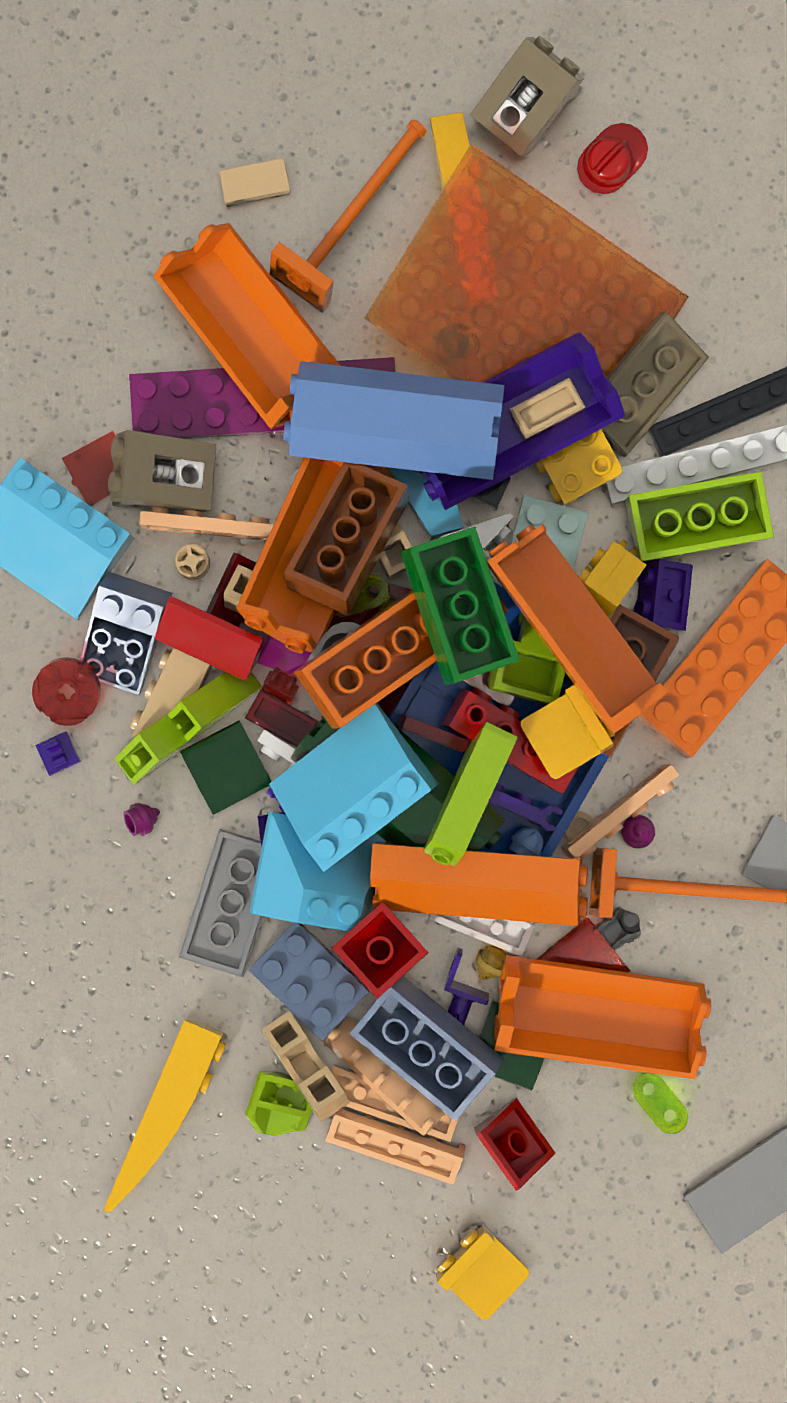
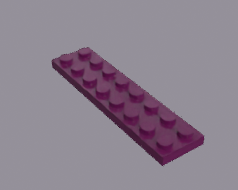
M394 357L337 361L340 366L395 372ZM224 368L129 374L133 431L182 439L284 433L285 425L273 429L269 428Z

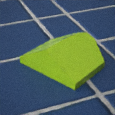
M259 1071L245 1113L255 1131L277 1136L293 1131L301 1132L306 1130L312 1108L290 1075L281 1072Z

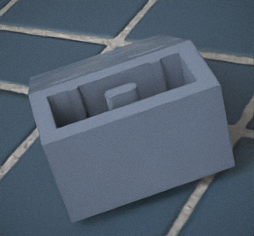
M109 572L98 587L76 674L140 695L158 640H155L154 637L167 601L173 593Z

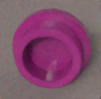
M135 803L130 805L129 810L124 811L123 814L127 829L133 836L150 834L158 820L157 816L160 814V811L146 804Z
M638 815L634 818L631 816L623 823L621 835L624 842L630 847L644 848L653 841L655 827L652 821L643 815Z

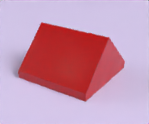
M384 902L380 903L331 947L377 999L429 953Z
M517 1098L474 1127L476 1135L515 1191L519 1190L556 1154Z

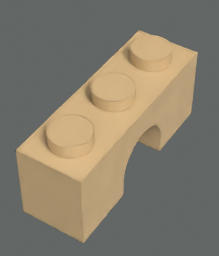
M290 1011L261 1029L266 1041L321 1122L349 1104L346 1093L327 1065H324Z

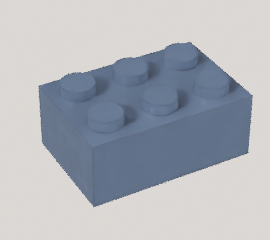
M295 922L249 969L321 1041L330 1034L369 992L368 988L303 924Z

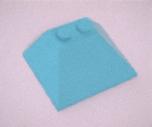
M268 812L249 913L300 924L350 931L374 910L372 900L373 895H375V887H371L370 882L372 844L377 841H386L377 833H374L323 872L301 843L288 817L285 814Z

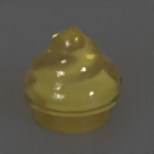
M487 945L485 949L479 950L475 958L479 979L488 980L501 976L505 956L507 955L502 949L493 945Z

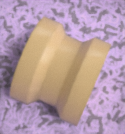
M189 544L181 547L177 552L175 565L180 574L185 578L199 580L208 573L210 559L202 547Z

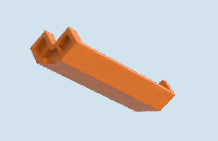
M210 224L199 233V240L192 249L167 253L161 259V265L153 277L269 428L273 429L283 426L286 421H291L294 394H290V381L292 374H298L300 362L305 361L338 366L340 364L231 224Z
M304 457L236 607L245 619L244 623L265 632L284 643L288 649L296 653L302 654L304 651H315L317 644L326 633L336 610L288 589L284 572L344 462ZM361 464L394 479L389 467Z
M531 524L516 535L518 542L515 541L508 545L504 541L489 552V555L492 557L487 561L489 569L610 734H614L642 714L649 706L665 696L667 691L660 682H655L546 534L547 529L542 524L535 528Z
M381 841L372 844L370 882L371 887H375V895H373L372 900L373 909L384 902L391 911L578 926L580 918H586L588 897H582L580 886L586 887L588 866H582V857L571 859L466 850L459 862L452 866L450 864H440L433 860L431 855L423 852L425 847L391 845V842Z
M510 955L505 956L498 986V995H501L498 1015H495L493 1028L494 1051L695 1079L699 1066H704L707 1049L706 1046H702L700 1029L703 1019L709 1018L711 999L706 997L705 985L703 983Z

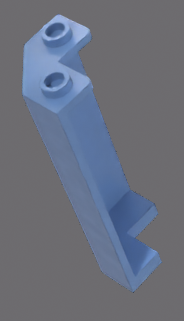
M301 361L298 374L291 375L290 394H294L291 421L285 422L283 440L289 442V456L493 480L504 385Z

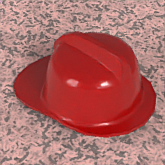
M626 123L613 124L604 129L584 149L579 158L577 170L579 179L584 186L592 192L600 194L615 192L622 187L647 158L648 145L643 133L633 125Z

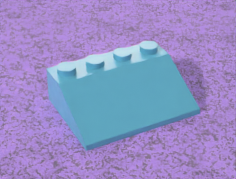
M19 457L0 484V567L78 620L97 593L101 582L109 572H112L135 538L128 531Z
M378 703L341 727L269 783L301 843L323 872L439 784Z

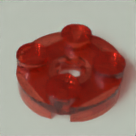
M63 657L52 660L43 666L33 682L32 697L36 708L40 713L43 711L50 718V721L58 725L71 726L83 722L94 712L101 698V685L91 664L84 661L81 662L75 658ZM64 684H69L75 690V693L71 695V699H66L65 694L58 691Z

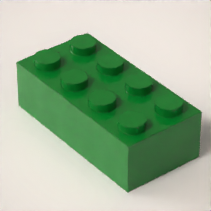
M475 526L400 552L445 685L454 684L520 661Z

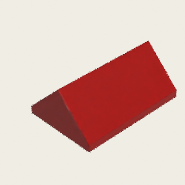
M172 596L167 601L154 637L155 640L244 681L248 679L257 664L263 647V638Z

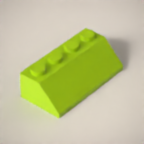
M762 471L632 494L625 500L630 532L641 561L774 538Z

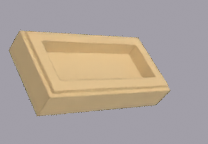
M284 158L219 171L226 206L290 193Z
M568 378L509 409V412L524 440H527L584 410L585 405L571 379Z

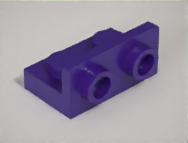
M664 559L643 561L647 565L638 577V596L634 612L664 629L686 631L693 565Z

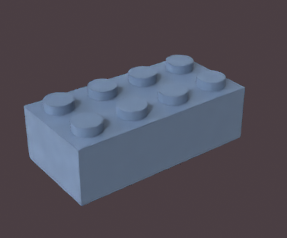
M405 976L375 1001L350 1032V1035L454 1121L460 1117L488 1084L505 1060Z

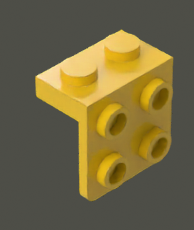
M602 429L535 463L541 474L546 471L548 472L553 482L548 485V488L556 503L563 501L567 507L578 501L577 498L611 481L622 473V467Z
M575 685L566 689V694L521 721L522 730L553 779L561 778L613 747V742L610 738L615 736V733L610 734Z
M482 1225L477 1231L472 1229L460 1243L462 1247L454 1255L448 1254L436 1268L438 1270L436 1278L437 1282L446 1291L451 1289L479 1318L487 1320L528 1278L529 1271L513 1253Z

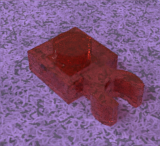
M275 667L273 672L270 670L266 676L262 690L292 705L300 687L295 684L297 678L280 672L281 669Z

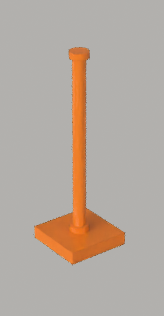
M412 119L407 124L408 130L306 261L281 242H278L271 251L270 275L323 313L331 303L334 281L317 268L418 138H423L427 131L420 122Z
M597 848L593 852L589 914L597 917L612 918L614 893L616 894L617 890L787 903V889L619 877L618 873H616L617 849Z

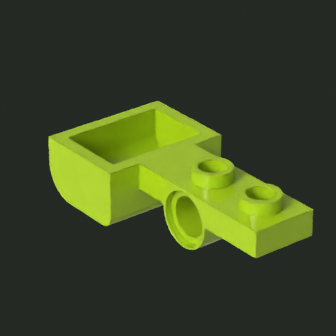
M520 611L519 626H521L519 638L518 641L513 640L520 661L490 671L487 687L491 690L548 705L560 697L565 671Z

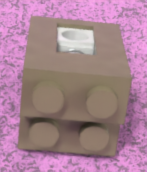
M541 36L537 38L526 37L470 114L520 156L528 155L568 100L575 99L583 89L580 84L584 78L578 74L580 68L567 57L561 60L552 52L554 46ZM526 79H528L529 81H527V86L523 87V92H519V97L515 98V94L524 84ZM538 88H539V89L542 90L544 93L541 95V97H540V98L538 99V101L535 103V105L533 106V108L530 110L528 106H531L530 103H531L532 101H535V100H534L535 96H536V95H539V94H538ZM511 106L515 107L520 114L519 122L516 125L511 124L507 119V111Z
M132 430L116 434V438L113 439L111 445L114 467L108 479V490L112 506L128 507L137 504L179 511H210L216 444ZM157 460L170 462V464L168 466H164V463H162V465H158V463H155L154 465V461ZM182 468L187 469L190 474L188 484L181 477ZM153 479H166L169 481V484L153 482Z

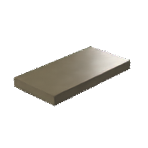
M660 312L606 377L618 392L625 417L602 428V431L608 443L624 457L631 452L709 358L667 312Z

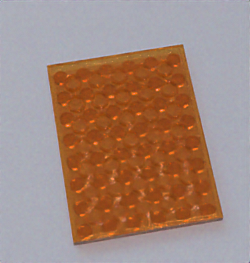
M471 145L364 319L457 380L484 382L578 332H581L594 347L602 373L607 377L660 312H667L675 320L689 296L483 151Z

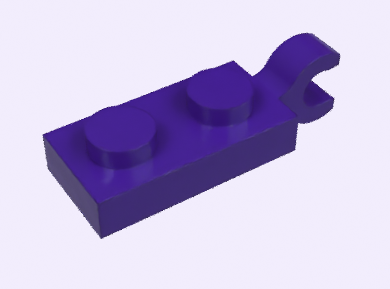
M496 784L488 801L489 803L531 820L545 830L555 831L556 827L548 824L546 817L550 812L562 815L563 811L559 807L544 805L541 808L532 806L533 798L519 792H515L514 797L502 792L504 789L503 785Z

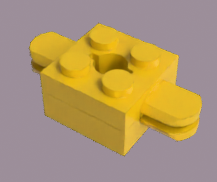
M624 539L619 544L613 541L606 552L600 548L588 563L593 569L586 566L578 576L608 618L618 607L647 565L636 557L637 550L635 547L630 552L625 549L628 542Z

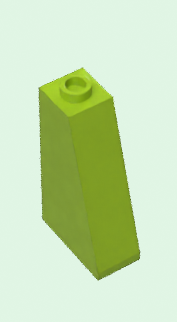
M486 722L467 747L423 852L431 855L432 859L436 862L455 866L465 854L515 745L517 736Z

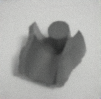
M620 907L613 910L612 918H606L597 928L613 950L619 949L625 943L634 942L641 935L638 915Z

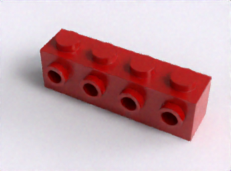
M474 687L472 692L461 689L441 724L470 742L473 741L486 722L517 736L518 738L506 763L549 789L563 794L578 768L559 779L551 778L522 730L521 721L518 720L520 716L518 712L504 704L499 709L489 703L492 697L478 688Z

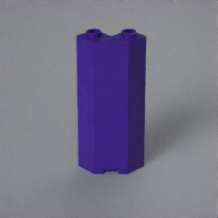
M578 332L482 382L504 385L493 480L422 471L426 482L423 483L424 488L431 501L438 499L444 510H447L625 417L618 392L602 373L595 349L585 336ZM570 378L585 405V409L524 440L509 409Z

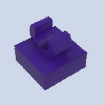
M67 731L35 745L49 776L81 762Z

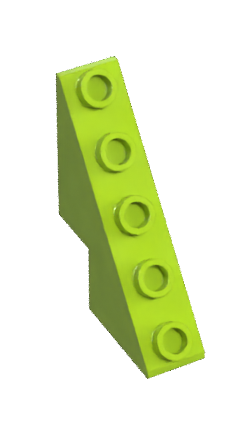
M224 672L180 701L166 716L140 732L114 760L133 785H135L260 690L262 685L252 672L246 681Z

